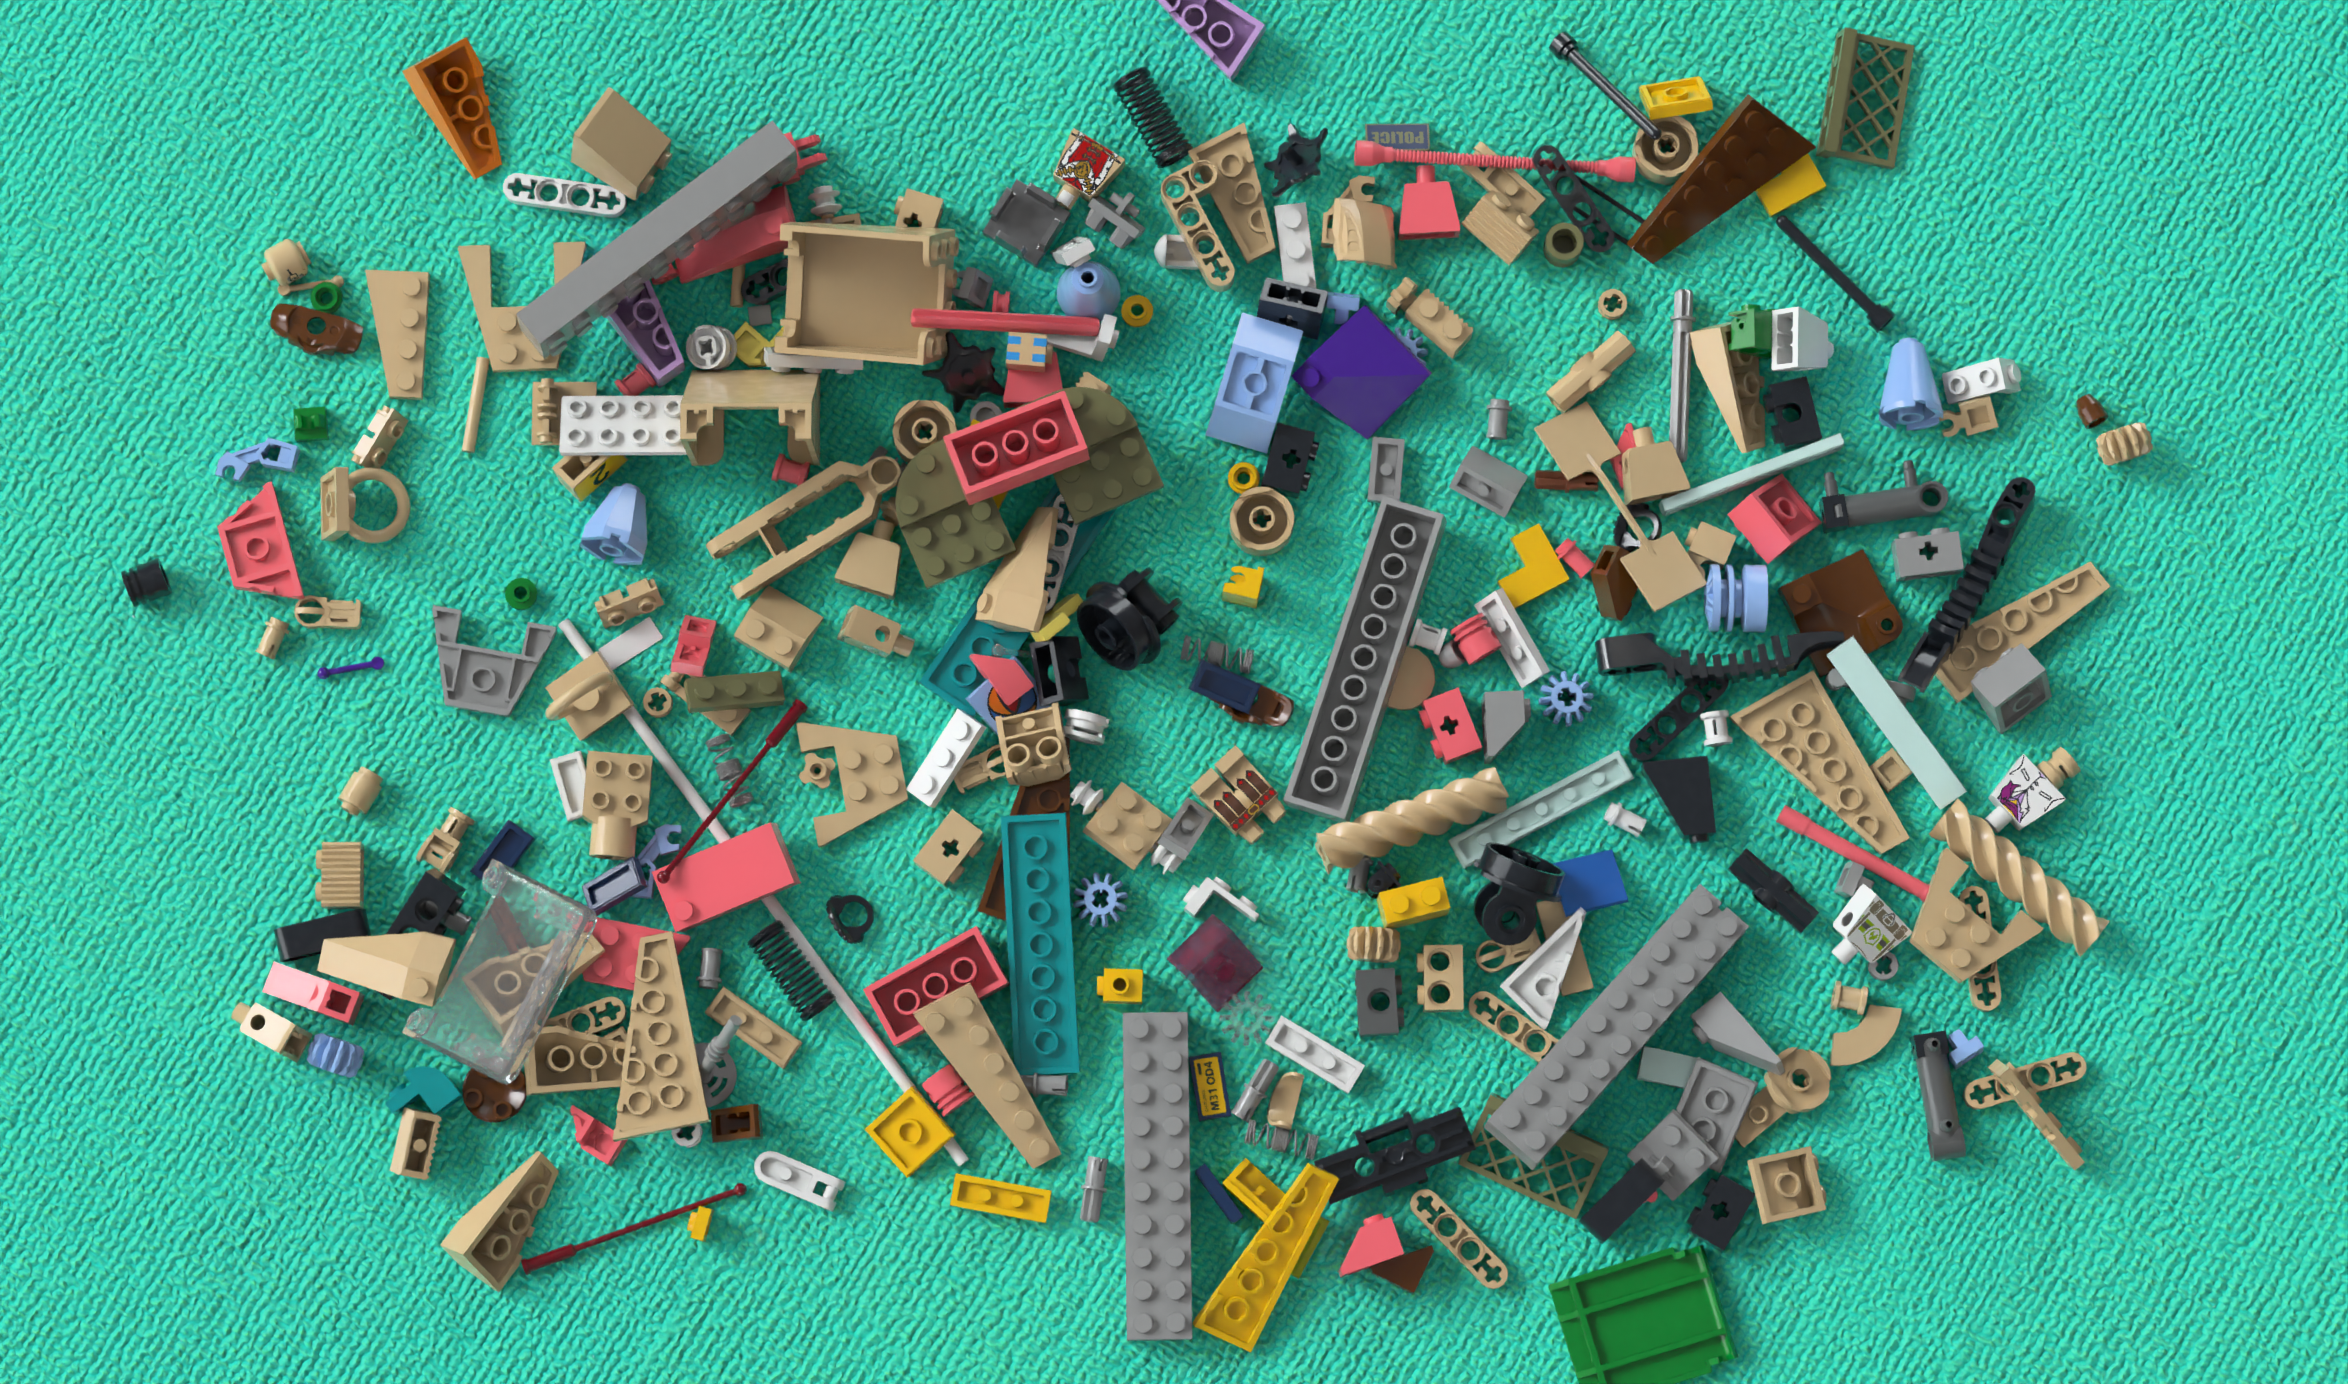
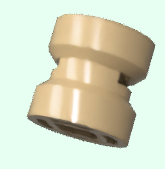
M2059 747L2052 753L2050 760L2042 761L2036 766L2057 790L2064 785L2066 778H2073L2081 771L2073 757L2062 747Z

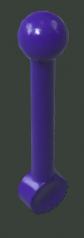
M374 657L370 662L332 669L321 667L318 669L317 675L320 679L325 680L330 675L373 667L376 670H380L384 667V660L381 657Z

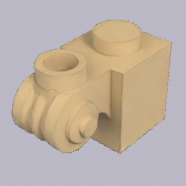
M1701 521L1697 529L1691 527L1684 545L1689 546L1687 553L1705 579V571L1700 565L1719 564L1720 570H1722L1737 536Z

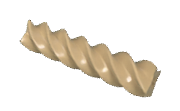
M1487 768L1472 778L1454 780L1443 789L1427 790L1420 793L1413 800L1397 801L1390 804L1383 811L1367 812L1356 818L1353 822H1341L1332 825L1323 833H1316L1317 842L1315 843V848L1329 875L1334 866L1347 869L1355 867L1363 859L1364 855L1377 858L1385 856L1394 844L1407 847L1412 846L1421 839L1424 833L1436 836L1442 835L1450 829L1453 822L1465 825L1472 824L1478 820L1483 811L1494 814L1502 813L1507 809L1506 798H1509L1501 783L1496 768Z
M1958 798L1929 833L1932 838L1947 842L1949 849L1961 860L1972 862L1975 871L1983 879L1998 883L2000 891L2009 900L2023 903L2026 912L2031 918L2040 923L2049 924L2051 932L2057 939L2065 943L2074 944L2076 952L2080 957L2097 940L2103 929L2110 922L2104 918L2096 917L2094 910L2084 900L2072 897L2061 881L2045 876L2043 869L2035 860L2021 856L2014 843L2005 837L1995 835L1988 822L1978 816L1969 815L1966 806Z

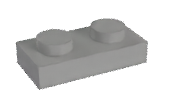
M1373 437L1367 502L1381 503L1383 496L1400 501L1405 439Z
M1187 797L1157 843L1185 860L1214 814Z

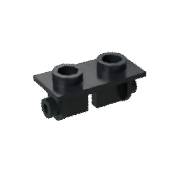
M1379 860L1375 867L1377 872L1370 877L1366 889L1370 897L1377 899L1379 892L1400 887L1399 879L1401 876L1390 863L1384 866Z

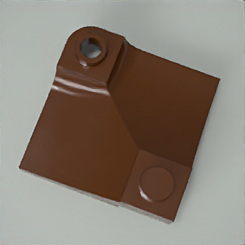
M1863 549L1826 567L1781 586L1777 591L1792 619L1790 622L1797 634L1821 631L1843 632L1845 641L1854 636L1868 655L1896 640L1902 632V620L1894 604L1888 599ZM1883 620H1888L1892 623L1890 631L1882 629L1881 622ZM1833 649L1820 650L1808 656L1819 678L1827 675L1835 668L1827 657V654Z

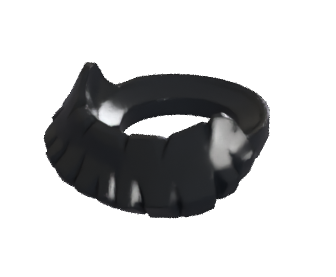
M1647 503L1626 506L1634 519L1649 517L1653 521L1654 529L1647 538L1648 540L1660 538L1662 533L1661 519L1654 511L1649 509ZM1619 512L1617 521L1614 523V542L1616 546H1620L1631 553L1633 550L1640 548V541L1635 540L1628 533L1629 524L1622 513Z
M858 895L831 896L827 901L826 911L829 914L828 917L831 920V924L834 925V929L838 931L840 937H843L850 944L863 942L864 934L870 929L874 921V912L870 903ZM858 902L865 907L867 920L863 925L846 927L842 923L839 915L846 904Z

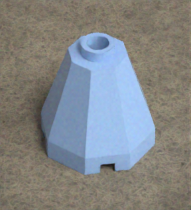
M624 483L621 486L613 487L585 525L580 543L581 548L601 560H605L607 555L615 557L613 563L618 565H642L647 547L645 495L640 492L637 486Z

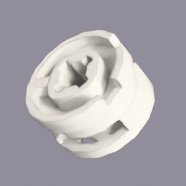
M701 325L695 328L696 330L692 335H689L686 342V353L694 366L700 369L722 370L734 361L737 353V342L734 335L728 329L722 326Z
M1066 709L1064 718L1067 722L1063 726L1065 737L1093 745L1104 744L1105 736L1103 731L1108 727L1109 719L1091 712Z

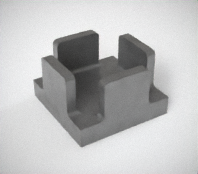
M1016 179L1011 189L1006 188L991 211V219L982 232L986 237L1034 267H1037L1071 214L1057 204L1055 197L1032 183H1029L1027 186Z

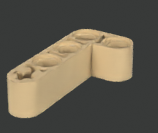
M1199 160L1163 180L1161 184V199L1207 285L1216 292H1224L1231 288L1234 283V266L1198 201L1199 198L1215 189L1218 171L1212 162ZM1203 170L1209 172L1212 175V179L1208 183L1202 184L1197 182L1194 176ZM1178 185L1184 190V193L1179 198H1171L1166 191L1170 186ZM1187 213H1194L1198 216L1199 221L1193 226H1187L1182 222L1181 218ZM1204 240L1211 242L1214 245L1213 251L1208 254L1200 253L1196 248L1199 242ZM1216 259V265L1220 272L1227 271L1226 279L1223 281L1219 277L1214 278L1215 268L1212 262Z

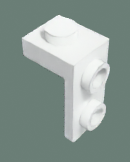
M1105 314L1097 336L1044 335H1047L1048 344L1053 345V347L1102 362L1108 348H1115L1119 331L1114 329L1117 317Z
M1996 358L1942 374L1948 404L1960 403L1995 392L2011 394L2021 391L2019 385L2021 372L2018 365L2012 359Z
M1206 877L1199 888L1193 885L1183 899L1187 903L1184 911L1193 918L1196 917L1213 893L1253 922H1256L1259 918V914L1255 912L1258 907L1244 896L1237 899L1230 894L1231 887L1218 877H1215L1214 880Z

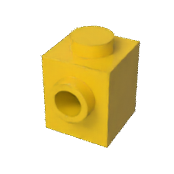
M1104 968V976H1097V995L1103 996V1003L1142 1005V969Z

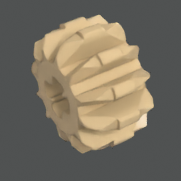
M2141 422L2108 431L2099 435L2096 439L2099 456L2102 457L2103 463L2109 466L2148 454L2153 449L2150 432L2147 430L2145 423Z
M1353 927L1350 929L1349 936L1347 937L1346 948L1348 949V957L1357 961L1393 963L1398 960L1399 952L1401 951L1400 932L1396 929L1382 927Z

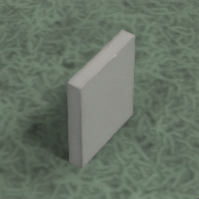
M770 305L748 307L750 326L772 324Z

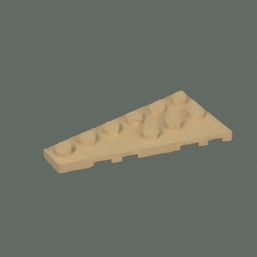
M1814 670L1729 717L1734 724L1880 855L1910 838Z

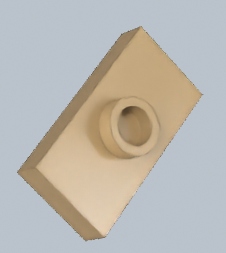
M1767 1086L1752 1098L1735 1137V1140L1742 1148L1787 1112L1772 1099Z

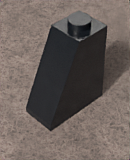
M1699 756L1643 762L1641 773L1680 838H1689L1690 844L1708 842L1709 836H1714L1716 833L1708 757Z

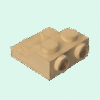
M1811 1146L1747 1160L1762 1224L1826 1210V1192L1819 1182L1817 1174L1819 1164L1816 1155L1812 1153Z

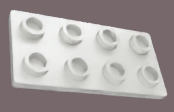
M683 395L563 396L561 400L560 455H687L680 440V403Z

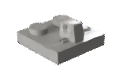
M1673 1109L1627 1156L1635 1164L1643 1158L1665 1180L1659 1188L1674 1201L1719 1158L1720 1154Z

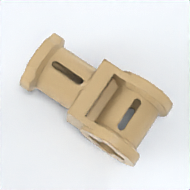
M451 806L448 810L450 814L441 829L439 830L435 827L432 834L422 844L416 856V860L419 862L426 861L439 869L444 875L448 873L463 845L459 842L468 826L473 825L475 822ZM432 852L439 854L443 857V859H440L439 857L435 856L434 854H432Z

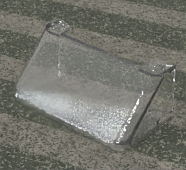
M492 859L482 878L483 889L492 894L432 1011L427 1008H419L411 1013L402 1033L502 1084H509L516 1079L595 928L597 915L588 906Z

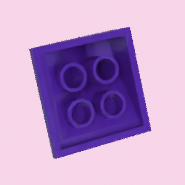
M1364 305L1311 354L1291 377L1313 400L1368 440L1432 373L1371 309Z

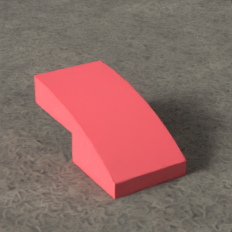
M685 615L679 631L678 644L672 658L670 671L698 677L703 676L717 621Z

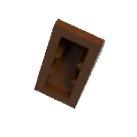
M759 1104L710 1110L712 1143L763 1139L762 1114Z
M1431 1245L1370 1266L1369 1269L1371 1274L1413 1294L1434 1250Z

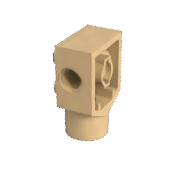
M588 751L582 816L584 820L592 824L590 857L608 860H627L632 856L635 857L637 828L648 824L653 756Z

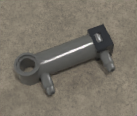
M1912 460L1903 462L1906 487L1848 496L1839 494L1834 473L1827 472L1824 474L1826 497H1822L1819 501L1823 532L1844 531L1849 527L1922 516L1934 517L1946 506L1948 492L1937 481H1928L1918 485L1916 469ZM1923 493H1934L1938 498V505L1934 507L1926 505L1923 501Z
M1946 1030L1913 1035L1910 1037L1913 1060H1916L1931 1159L1934 1162L1965 1157V1140L1961 1125L1959 1124L1948 1060L1949 1047Z

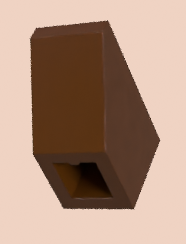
M1604 544L1591 571V577L1601 616L1605 619L1622 621L1623 617L1631 609V601L1638 586L1620 561V558L1630 552L1620 546Z

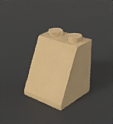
M608 87L574 133L571 162L636 201L641 192L646 194L655 181L653 176L659 168L664 170L672 158V153H670L671 139L614 89Z

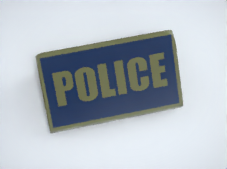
M1429 123L1365 124V141H1373L1384 147H1393L1395 150H1416V152L1419 150L1420 152L1428 151L1429 153Z

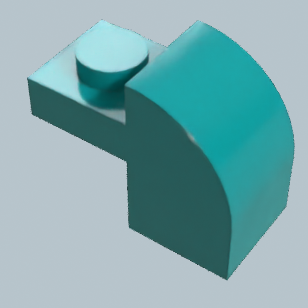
M420 1066L404 1072V1075L411 1084L406 1087L403 1083L388 1094L391 1099L385 1104L393 1114L398 1115L403 1111L404 1107H409L422 1097L432 1112L439 1116L462 1099L463 1094L443 1072L432 1067Z

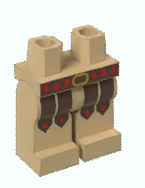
M1235 745L1214 764L1215 770L1235 791L1233 792L1212 767L1190 786V791L1236 837L1240 835L1253 845L1264 834L1262 828L1254 820L1263 812L1275 824L1286 814V810L1278 800V792L1254 768Z

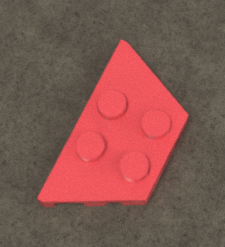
M272 481L267 482L262 486L264 489L251 501L247 500L238 508L236 514L229 516L217 526L232 583L237 590L301 600L305 597L275 487Z
M569 911L567 915L571 931L586 926L605 949V952L582 972L584 981L634 991L640 938L669 932ZM673 932L677 955H679L683 948L689 944L691 936Z

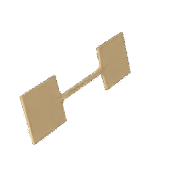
M1587 401L1534 428L1568 481L1585 472H1592L1597 475L1638 537L1640 548L1620 558V561L1654 612L1706 586V580L1674 532L1672 531L1657 540H1648L1601 470L1603 463L1619 456L1621 452Z

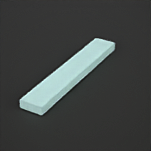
M1841 433L1663 499L1658 506L1662 516L1670 515L1840 451L1844 445Z
M1854 636L1827 654L1829 660L1940 810L1967 792Z
M1618 750L1506 809L1504 812L1451 838L1448 842L1462 868L1465 869L1473 865L1475 859H1481L1487 843L1493 842L1509 846L1628 783L1634 777Z

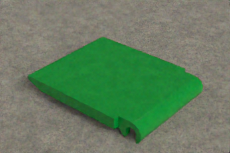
M1703 1245L1677 1253L1671 1247L1548 1285L1579 1384H1675L1711 1373L1712 1365L1738 1358Z

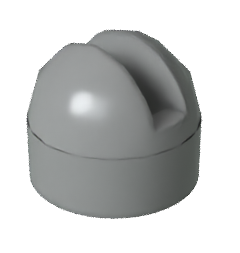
M1454 640L1443 645L1439 654L1441 665L1451 669L1466 662L1458 648L1459 644L1455 643Z

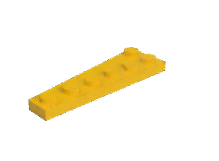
M1307 1163L1195 1317L1192 1323L1194 1327L1248 1352H1252L1339 1180L1336 1175Z

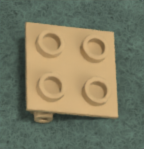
M543 378L541 382H533L532 445H560L562 397L597 396V382H554V379Z

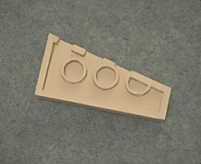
M1244 122L1189 150L1188 155L1193 163L1199 160H1208L1216 166L1218 171L1217 185L1209 194L1243 258L1249 264L1271 253L1276 247ZM1203 170L1198 172L1204 184L1211 181L1212 175L1209 172Z
M365 270L389 397L391 399L423 400L430 274L429 272Z
M1998 1059L1989 1065L1988 1069L2067 1165L2076 1170L2085 1162L2079 1156L2083 1150L2071 1136L2067 1139L2059 1131L2062 1127L2061 1123L2051 1112L2046 1114L2039 1106L2042 1100L2031 1087L2026 1089L2019 1081L2022 1076L2010 1062L2005 1065Z

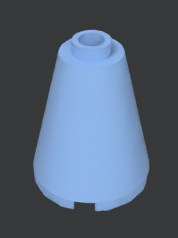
M1087 261L1078 267H1069L1058 282V303L1066 316L1096 317L1100 322L1105 314L1112 315L1118 307L1120 300L1118 279L1108 267L1098 262Z
M1915 338L1901 339L1892 348L1879 409V421L1882 425L1891 429H1897L1896 424L1906 425L1907 430H1920L1935 426L1939 423V417L1943 419V408L1925 346Z

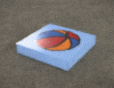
M1012 656L1010 659L1018 663L1034 687L1012 704L1006 705L987 679L966 698L968 703L997 736L996 716L1002 715L1004 718L1052 707H1040L1036 680L1015 656Z

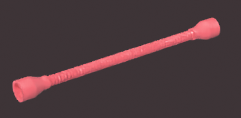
M1356 140L1355 166L1371 167L1380 163H1392L1395 160L1396 162L1399 160L1403 162L1404 160V162L1408 161L1409 163L1411 161L1412 163H1415V161L1419 163L1420 161V163L1424 162L1425 164L1427 162L1429 164L1440 163L1441 165L1457 164V166L1465 164V166L1473 165L1474 167L1476 165L1477 167H1480V165L1484 167L1485 165V167L1489 166L1490 168L1492 166L1496 168L1497 166V168L1505 167L1506 169L1509 167L1510 169L1536 170L1532 164V157L1530 159L1526 157L1525 159V157L1517 158V156H1514V158L1510 156L1509 158V156L1501 157L1500 155L1497 157V155L1452 154V152L1449 154L1445 152L1444 154V152L1436 153V151H1433V153L1429 151L1428 153V151L1420 152L1419 150L1417 152L1416 150H1395L1393 147H1384L1373 141ZM1618 156L1609 160H1598L1595 163L1594 161L1566 160L1574 173H1577V171L1581 173L1582 171V173L1586 172L1588 174L1590 172V174H1593L1594 172L1597 176H1605L1616 182L1633 183L1635 179L1636 160L1634 157ZM1543 158L1538 162L1539 165L1546 164L1551 171L1564 170L1562 164L1557 169L1549 158Z

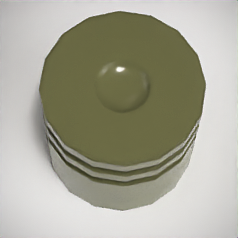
M1563 222L1554 225L1549 230L1545 238L1543 251L1545 258L1550 264L1565 268L1573 265L1578 260L1584 243L1582 232L1578 227L1571 223Z

